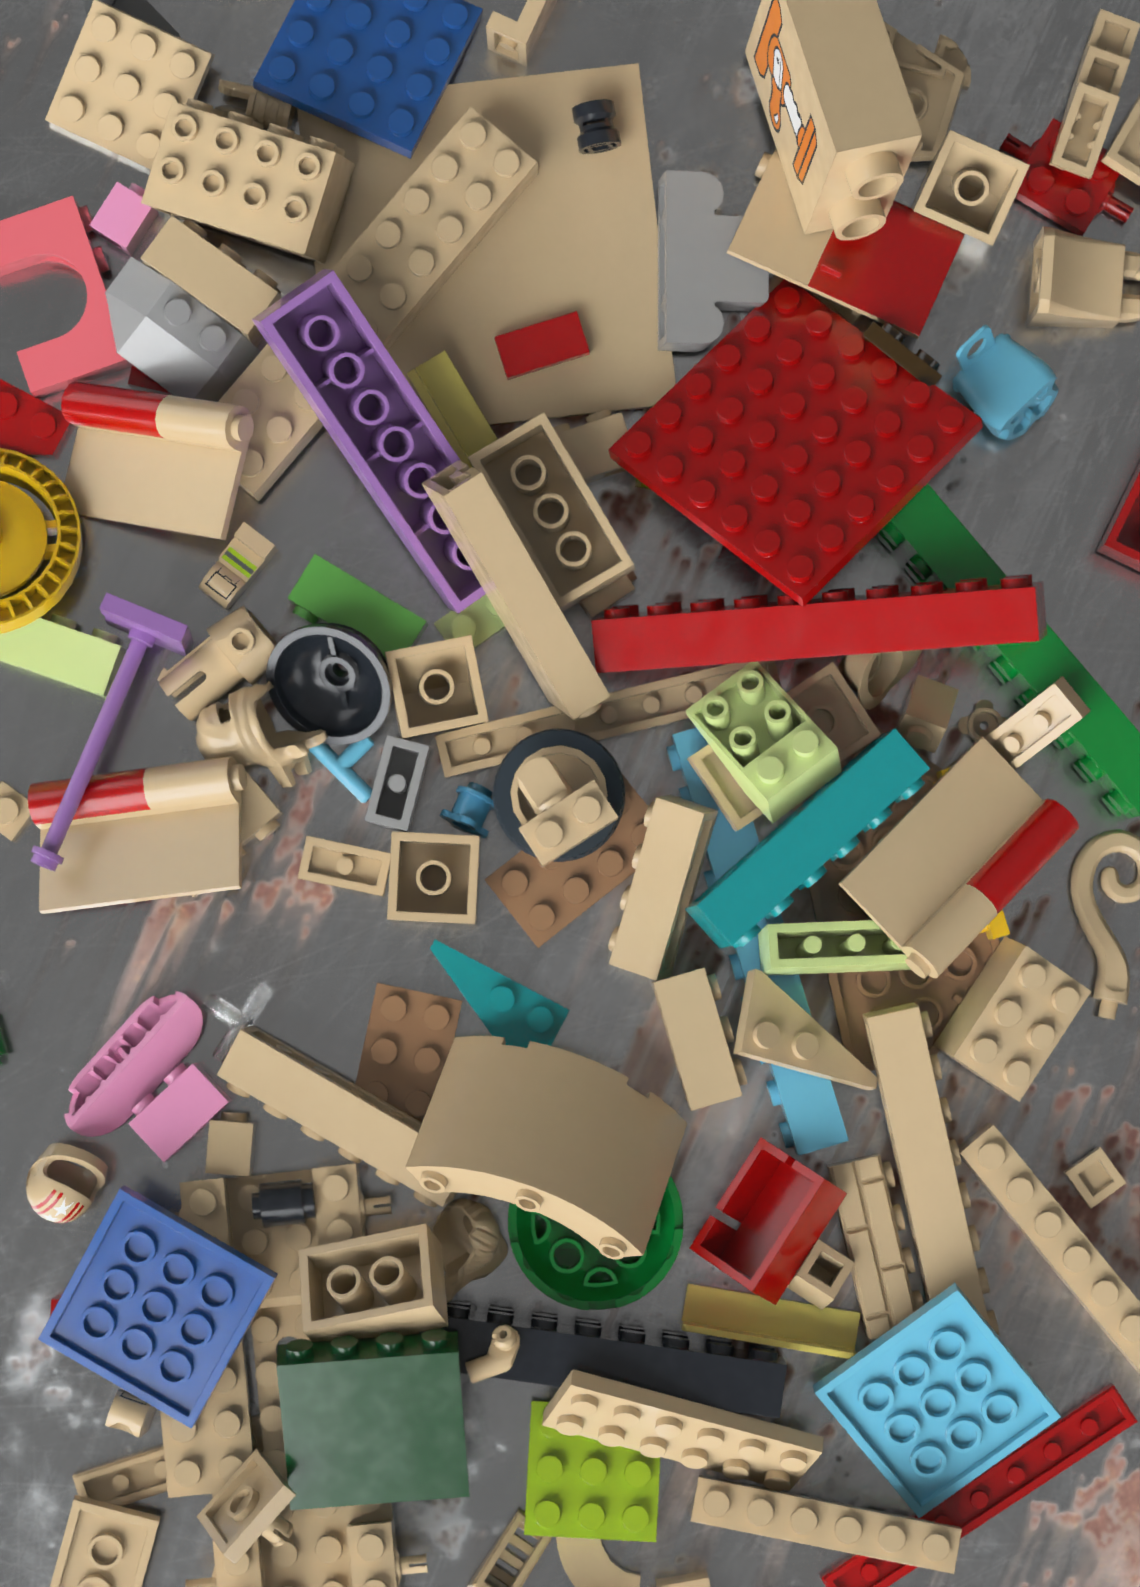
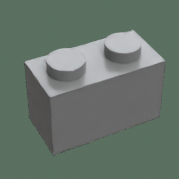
M389 735L386 736L365 816L366 822L403 832H410L431 753L430 746Z

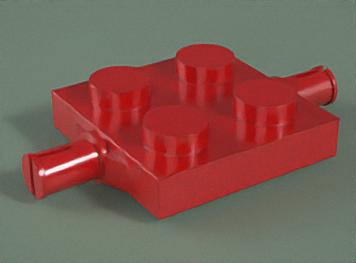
M1052 119L1042 137L1031 146L1008 133L999 149L1030 165L1015 197L1017 200L1079 236H1083L1091 221L1101 214L1102 211L1107 212L1124 224L1126 223L1134 207L1113 196L1115 182L1120 174L1101 162L1107 149L1102 147L1092 178L1087 179L1049 165L1061 122L1057 119Z

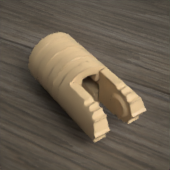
M219 79L218 90L220 93L248 100L246 110L229 105L215 106V109L224 112L223 117L227 118L228 112L233 111L253 118L254 121L265 125L264 129H268L271 123L291 130L296 107L256 90L253 86Z

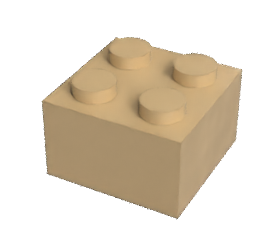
M392 831L387 920L476 925L481 837L474 835Z

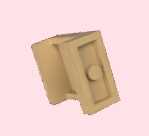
M527 0L518 21L493 11L486 25L488 49L527 67L558 0Z

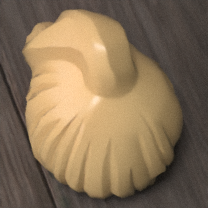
M459 1198L450 1202L442 1213L437 1216V1221L432 1227V1232L442 1245L443 1265L446 1272L444 1277L447 1303L469 1282L485 1278L492 1273L507 1256L508 1245L500 1233L495 1217L487 1206L476 1201Z

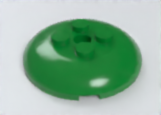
M671 1176L669 1177L645 1253L642 1256L623 1257L622 1259L607 1258L590 1242L559 1222L537 1212L525 1211L516 1204H509V1239L513 1254L522 1272L538 1290L549 1298L568 1307L590 1311L619 1308L647 1295L670 1271L677 1258L683 1238L682 1203Z

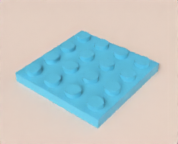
M956 1283L952 1284L813 1385L814 1393L918 1518L925 1515L1061 1418L1057 1407Z

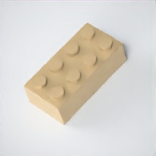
M544 412L468 457L473 468L481 471L562 613L635 570L633 561Z

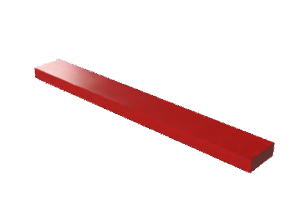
M1110 1383L1063 1414L1057 1421L925 1515L918 1518L913 1513L909 1517L959 1526L962 1529L961 1538H963L1138 1421L1114 1384ZM851 1554L821 1574L820 1578L826 1587H888L917 1567Z

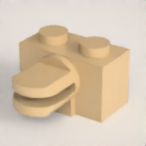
M536 757L528 760L522 766L518 774V784L534 809L536 817L518 829L542 867L618 820L617 814L594 779L574 792L553 761L545 757Z

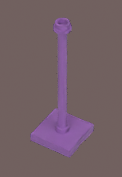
M107 592L99 609L102 615L105 616L107 625L128 633V638L131 639V642L42 847L33 845L31 850L34 853L31 862L51 871H55L58 864L62 865L64 858L57 854L147 647L152 648L155 644L186 656L189 654L194 643L188 625Z

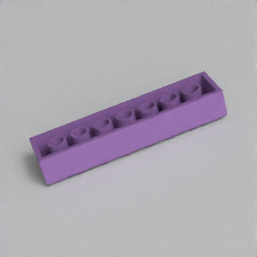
M323 269L255 316L252 321L446 607L459 614L486 593L421 483L460 459L334 270Z

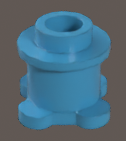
M469 782L467 787L458 786L456 792L459 795L452 810L442 809L439 816L462 832L486 838L489 831L482 828V825L489 810L494 809L493 800L491 799L493 792L474 782Z

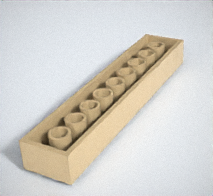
M471 106L331 269L334 270L387 351L538 175L537 161ZM268 344L218 401L245 406L249 409L254 421V432L250 438L239 486L258 502L323 427V424Z

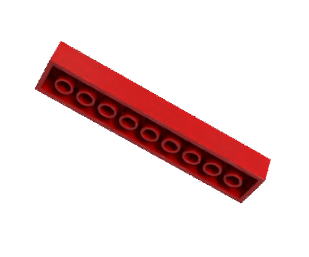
M1032 574L1005 576V578L1000 579V585H988L987 577L961 579L960 582H955L956 588L943 589V581L919 582L916 585L910 586L911 591L899 592L898 584L872 586V588L866 589V595H855V588H838L822 592V598L811 599L804 607L786 593H784L785 595L777 596V602H768L767 594L742 596L739 599H734V605H725L724 598L700 599L698 602H691L690 608L682 609L681 601L655 603V605L647 606L646 612H639V604L613 606V608L603 609V617L591 620L595 669L597 673L1035 642L1040 641L1047 635L1043 581L1032 582Z

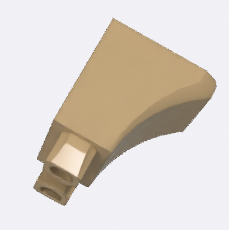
M1043 226L1033 241L1027 326L1114 328L1118 322L1140 321V295L1122 294L1123 280L1139 281L1134 278V275L1140 267V253L1125 251V244L1092 239L1053 227Z

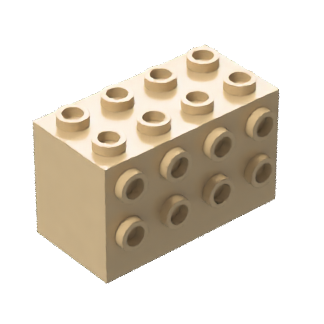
M188 98L186 105L172 101L141 203L184 220L189 218L196 224L325 264L355 167V163L344 157L345 150L336 147V144L313 136H310L309 143H305V137L294 134L295 131L271 123L267 131L263 130L265 125L237 112L229 111L227 118L223 117L224 112L214 109L210 104Z

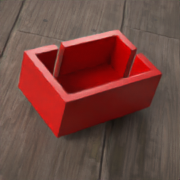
M760 1137L715 1207L740 1222L741 1225L735 1230L710 1215L689 1249L751 1292L776 1305L847 1193Z

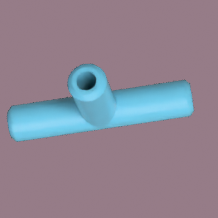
M370 737L350 744L340 755L326 743L309 749L361 803H366L370 799L373 789L351 768L374 745V741Z

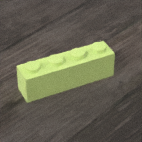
M52 614L50 621L38 618L26 626L0 634V661L103 697L108 695L126 649L116 644L118 636L93 628L91 635L75 630L77 622L56 614Z
M873 920L767 924L758 933L760 969L767 976L911 970L905 962L907 956Z

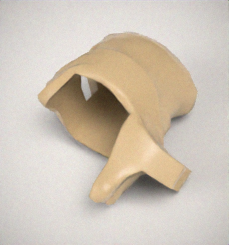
M270 681L265 684H254L252 687H243L230 693L227 703L221 704L216 702L209 707H205L200 712L196 722V744L205 760L232 756L237 761V764H243L244 767L250 765L268 767L282 788L293 787L296 784L291 769L294 768L297 775H305L312 772L308 757L309 749L322 744L328 737L323 730L311 732L285 730L276 732L271 717L261 700L264 694L274 688Z

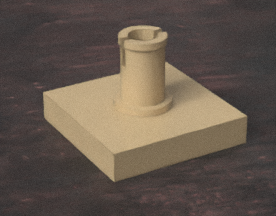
M255 1449L197 1515V1518L222 1554L236 1564L261 1535L274 1547H279L285 1543L277 1535L278 1531L289 1539L293 1532V1524L279 1514L296 1494L272 1462Z

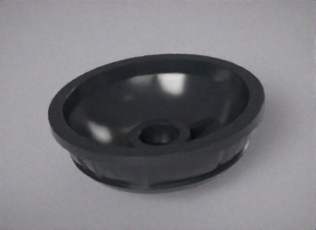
M319 623L302 626L285 635L275 646L269 657L266 681H270L274 688L269 690L270 697L280 715L295 730L300 732L323 730L328 736L323 743L346 745L368 738L379 729L387 718L393 697L387 662L379 648L361 632L337 623ZM338 663L343 665L348 671L342 670Z

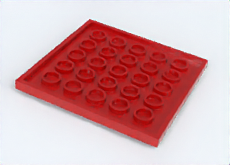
M784 279L769 293L767 302L760 307H755L620 437L608 451L610 459L804 607L983 428L982 418L938 386H928L926 383L919 381L871 342L865 341L862 338L864 334L862 331L804 289Z

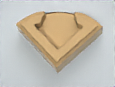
M940 34L934 54L965 73L962 89L968 91L971 82V69L968 61L955 41Z

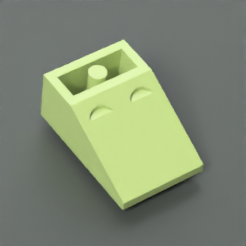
M758 662L748 663L686 710L687 716L744 793L772 824L842 772L837 746Z

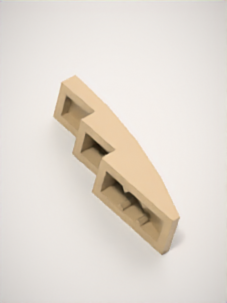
M1103 9L1098 11L1067 102L1049 165L1087 179L1092 178L1120 98L1118 94L1130 63L1129 56L1137 37L1140 23Z

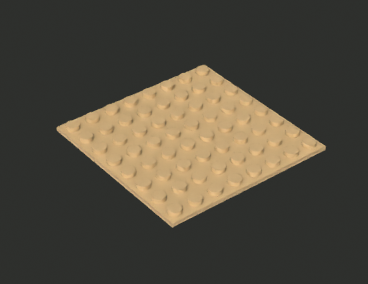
M639 63L448 84L411 159L297 108L300 136L305 137V143H309L310 136L336 144V147L345 150L344 157L355 163L325 264L314 261L315 275L323 269L331 270L470 106L538 163V175L388 350V353L428 412V408L407 373L444 350L447 352L490 426L527 422L543 412L548 419L589 415L610 409L611 412L651 408L676 384L672 351H658V225ZM608 99L614 101L616 116L613 119L614 128L619 130L621 146L597 154L579 153L577 137L580 135L579 126L574 123L572 108L578 104L593 100ZM577 311L590 355L507 380L494 340L495 336Z

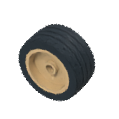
M549 729L524 738L507 753L495 776L493 804L501 828L510 841L519 849L536 857L518 829L536 817L534 809L519 787L518 774L528 760L536 757H545L557 765L574 792L594 779L618 816V820L552 862L573 861L590 855L608 841L615 832L623 814L625 786L616 760L597 740L584 733L570 729Z

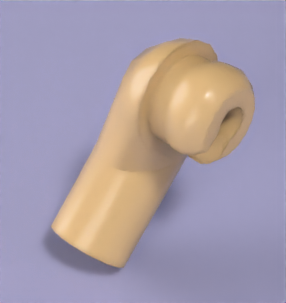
M500 1325L496 1327L492 1333V1340L487 1355L465 1362L472 1384L507 1372L512 1368L520 1347V1336L511 1326Z

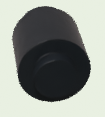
M302 1179L260 1183L259 1193L251 1194L254 1220L262 1219L264 1228L306 1223L308 1218H316L313 1182L303 1183Z

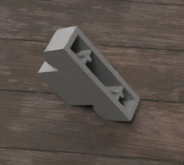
M666 170L658 179V351H702L710 346L723 331L724 319L720 310L751 312L755 307L762 306L769 298V278H773L774 274L727 254L743 216L715 214V211L723 202L724 191L718 178L711 173Z

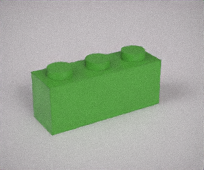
M316 554L313 555L288 596V600L295 605L292 613L309 624H316L319 619L324 623H337L351 627L367 636L379 648L384 657L385 652L416 646L428 627L427 621Z

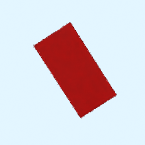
M577 311L494 337L507 380L590 355Z

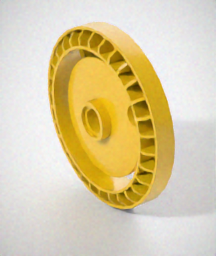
M0 448V597L22 587L34 576L43 560H51L42 574L31 585L13 596L0 600L1 634L32 623L45 615L61 600L72 585L80 565L83 549L82 528L77 508L64 483L53 471L36 459L20 452ZM9 483L27 489L38 497L50 510L55 520L45 521L41 510L33 499L24 491ZM58 535L56 544H47L48 536Z

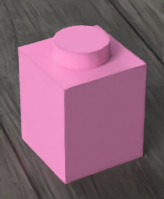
M117 181L89 226L97 236L132 256L159 213L156 209L141 203L145 189L134 183H131L129 188Z

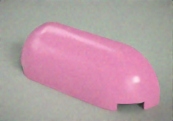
M176 991L174 995H168L160 999L152 996L143 1002L72 1081L68 1089L73 1093L69 1105V1113L64 1114L68 1127L79 1135L95 1137L112 1132L123 1125L134 1114L131 1110L150 1092L153 1093L195 1046L203 1025L202 1012L199 1006L186 994Z

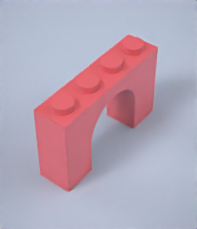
M74 196L0 220V277L36 264L54 262L64 264L77 271L83 277L86 285V308L80 321L72 330L58 338L17 351L29 390L38 399L63 391L69 384L75 381L86 383L132 367L131 363L116 353L105 295L108 287L103 272L110 270L101 246L93 247L88 233L93 231L89 226L93 219L87 205L79 207Z

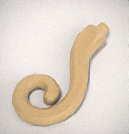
M1121 829L1107 830L1092 837L1078 853L1070 878V894L1075 913L1097 958L1098 968L1093 998L1101 1000L1098 1017L1111 1020L1116 1018L1118 1004L1127 1005L1130 991V972L1126 955L1096 904L1093 893V881L1096 868L1102 858L1111 853L1120 852L1127 854L1136 862L1138 869L1136 880L1131 884H1123L1119 880L1116 868L1108 866L1101 872V887L1104 893L1115 902L1131 903L1140 900V837Z

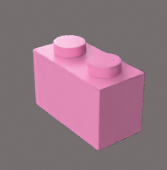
M182 1062L163 1080L168 1085L163 1092L156 1098L150 1092L131 1110L136 1117L128 1124L163 1162L170 1160L209 1123V1120L216 1117L233 1101L197 1062L192 1063L188 1068Z

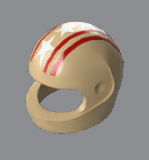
M52 1143L28 1172L26 1181L27 1199L32 1209L42 1218L54 1223L72 1222L81 1217L92 1205L98 1190L105 1184L108 1166L104 1161L88 1151L68 1144ZM67 1161L77 1163V1164H79V1165L84 1166L85 1168L76 1166V1165H74V1164H72V1163H69V1162H67Z

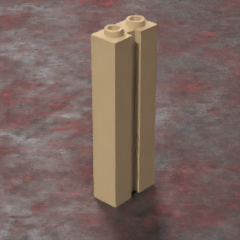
M458 460L421 483L549 703L573 720L577 717H588L599 710L601 707L600 702L610 697V694L482 472L473 467L469 468L467 464Z

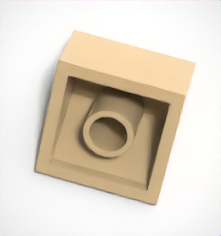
M949 129L927 170L913 201L912 209L914 212L993 246L1030 165Z
M471 635L385 652L401 739L453 730L489 721Z

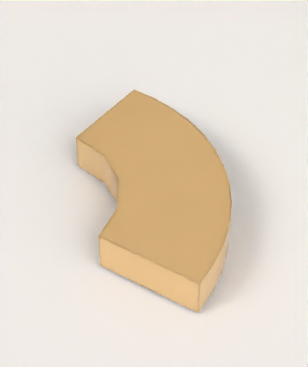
M556 1537L561 1563L575 1587H640V1573L623 1569L614 1562L606 1552L601 1539Z

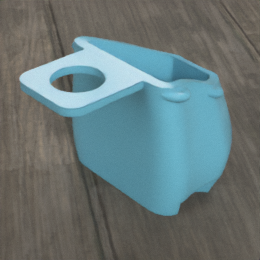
M983 325L956 353L961 371L953 378V390L963 396L976 414L982 418L989 431L999 439L1012 440L1025 434L1037 419L1046 414L1059 391L1055 384L1057 376L1044 360L1014 341L1009 334L1001 333L994 338L992 330L988 325ZM983 338V342L977 351L967 357L971 347Z

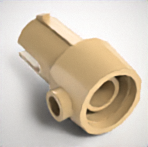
M245 605L208 627L206 630L210 636L168 671L163 667L157 679L168 697L172 695L174 698H177L206 674L205 681L175 705L191 722L199 716L205 707L214 704L244 678L254 685L267 671L269 657L278 643Z

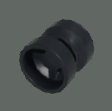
M608 99L593 100L578 104L572 108L574 123L579 126L580 135L577 137L579 153L597 154L621 146L619 130L614 128L613 119L616 116L614 101Z

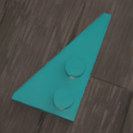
M436 939L434 940L430 950L492 1036L504 1037L505 1045L527 1048L530 1041L549 1046L552 1045L570 1011L569 1009Z

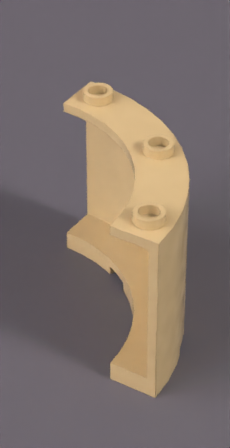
M455 1037L405 1168L430 1193L458 1192L476 1194L516 1204L525 1211L540 1213L582 1236L607 1258L622 1259L623 1257L644 1255L687 1122L651 1091L645 1096L626 1085L629 1077L584 1056L532 1041L529 1042L527 1048L505 1045L504 1037Z

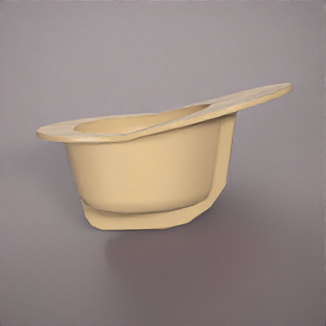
M922 650L846 655L837 668L849 687L858 693V700L863 708L871 710L908 673L916 663Z

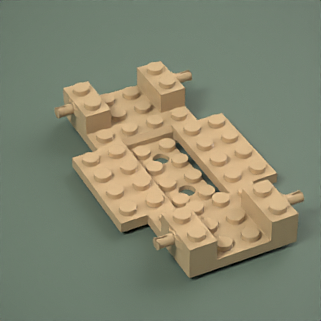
M358 1164L179 1183L181 1196L179 1217L278 1273L251 1322V1334L253 1338L263 1454L272 1462L287 1483L276 1366L277 1345L281 1339L287 1336L310 1340L303 1332L299 1250L366 1236V1216L392 1214V1206L374 1207L375 1205L392 1203L390 1195L364 1199L361 1191ZM302 1179L303 1183L313 1182L316 1218H308L306 1223L266 1228L263 1227L262 1219L254 1220L251 1194L259 1193L260 1183ZM244 1337L192 1429L160 1411L168 1498L212 1494L213 1498L254 1452ZM289 1503L279 1514L293 1524V1532L289 1539L278 1531L277 1535L285 1541L283 1545L274 1547L261 1535L235 1564L222 1554L213 1541L215 1566L212 1577L186 1579L185 1587H401L402 1575L428 1573V1564L410 1565L426 1563L427 1554L400 1557L396 1545L392 1503L290 1510Z

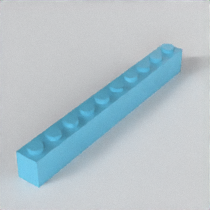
M693 728L672 734L673 745L667 746L666 750L673 772L681 770L686 785L685 787L678 788L680 798L718 810L706 852L711 870L703 872L707 888H709L759 843L753 821L736 832L733 830L688 762V757L708 745L699 730ZM779 914L777 917L774 918L772 916L768 920L764 917L757 925L762 929L767 924H781L784 922L781 914ZM758 934L745 946L734 948L735 954L728 956L736 981L743 979L744 983H746L747 971L761 970ZM799 974L768 976L811 1016ZM769 1064L773 1080L766 1081L773 1107L781 1105L786 1121L778 1125L786 1149L794 1147L795 1154L800 1156L849 1141L831 1080Z

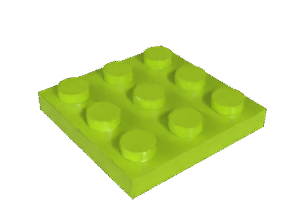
M531 1401L524 1535L656 1542L660 1457H647L641 1454L640 1451L621 1446H605L598 1440L580 1435L569 1436L561 1434L554 1428L542 1425L543 1412L549 1402Z

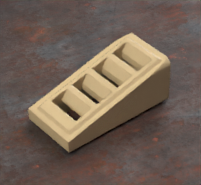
M518 1509L473 1575L467 1587H494L485 1581L488 1574L507 1587H522L552 1537L532 1536L538 1540L536 1545L532 1547L514 1535L517 1528L524 1531L525 1513ZM508 1543L528 1556L524 1562L505 1550ZM498 1558L518 1571L514 1578L495 1566Z

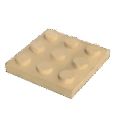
M94 0L45 120L151 170L172 101L186 105L188 98L197 100L215 54L105 2Z

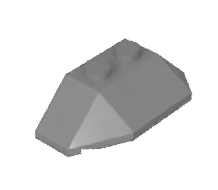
M133 257L129 258L105 291L116 353L174 396L219 401L261 352L242 333L174 282Z

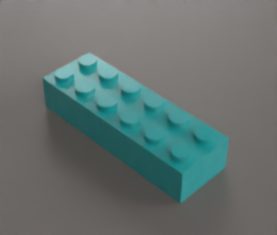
M895 728L880 735L844 766L841 773L816 791L686 907L685 910L719 949L733 946L736 949L739 946H745L762 930L757 925L758 922L764 917L767 920L772 916L774 918L777 917L795 901L790 894L796 888L799 890L805 887L809 888L828 871L823 866L825 862L829 859L834 861L838 857L840 859L843 858L860 843L856 835L861 830L866 832L870 828L875 829L893 813L888 807L893 801L899 803L903 799L907 800L925 784L921 776L930 767Z

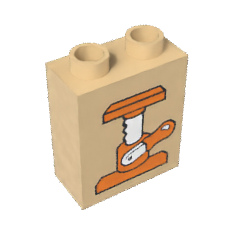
M761 0L745 54L804 235L834 229L835 236L839 240H855L866 237L878 231L886 223V217L899 187L904 181L905 173L922 136L877 0Z

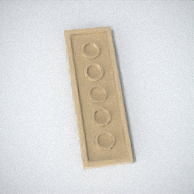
M574 1369L545 1407L542 1420L543 1426L554 1428L564 1435L588 1437L598 1440L605 1446H621L640 1451L641 1454L647 1457H663L681 1462L688 1468L712 1470L723 1473L729 1479H745L757 1482L775 1491H790L823 1453L824 1437Z

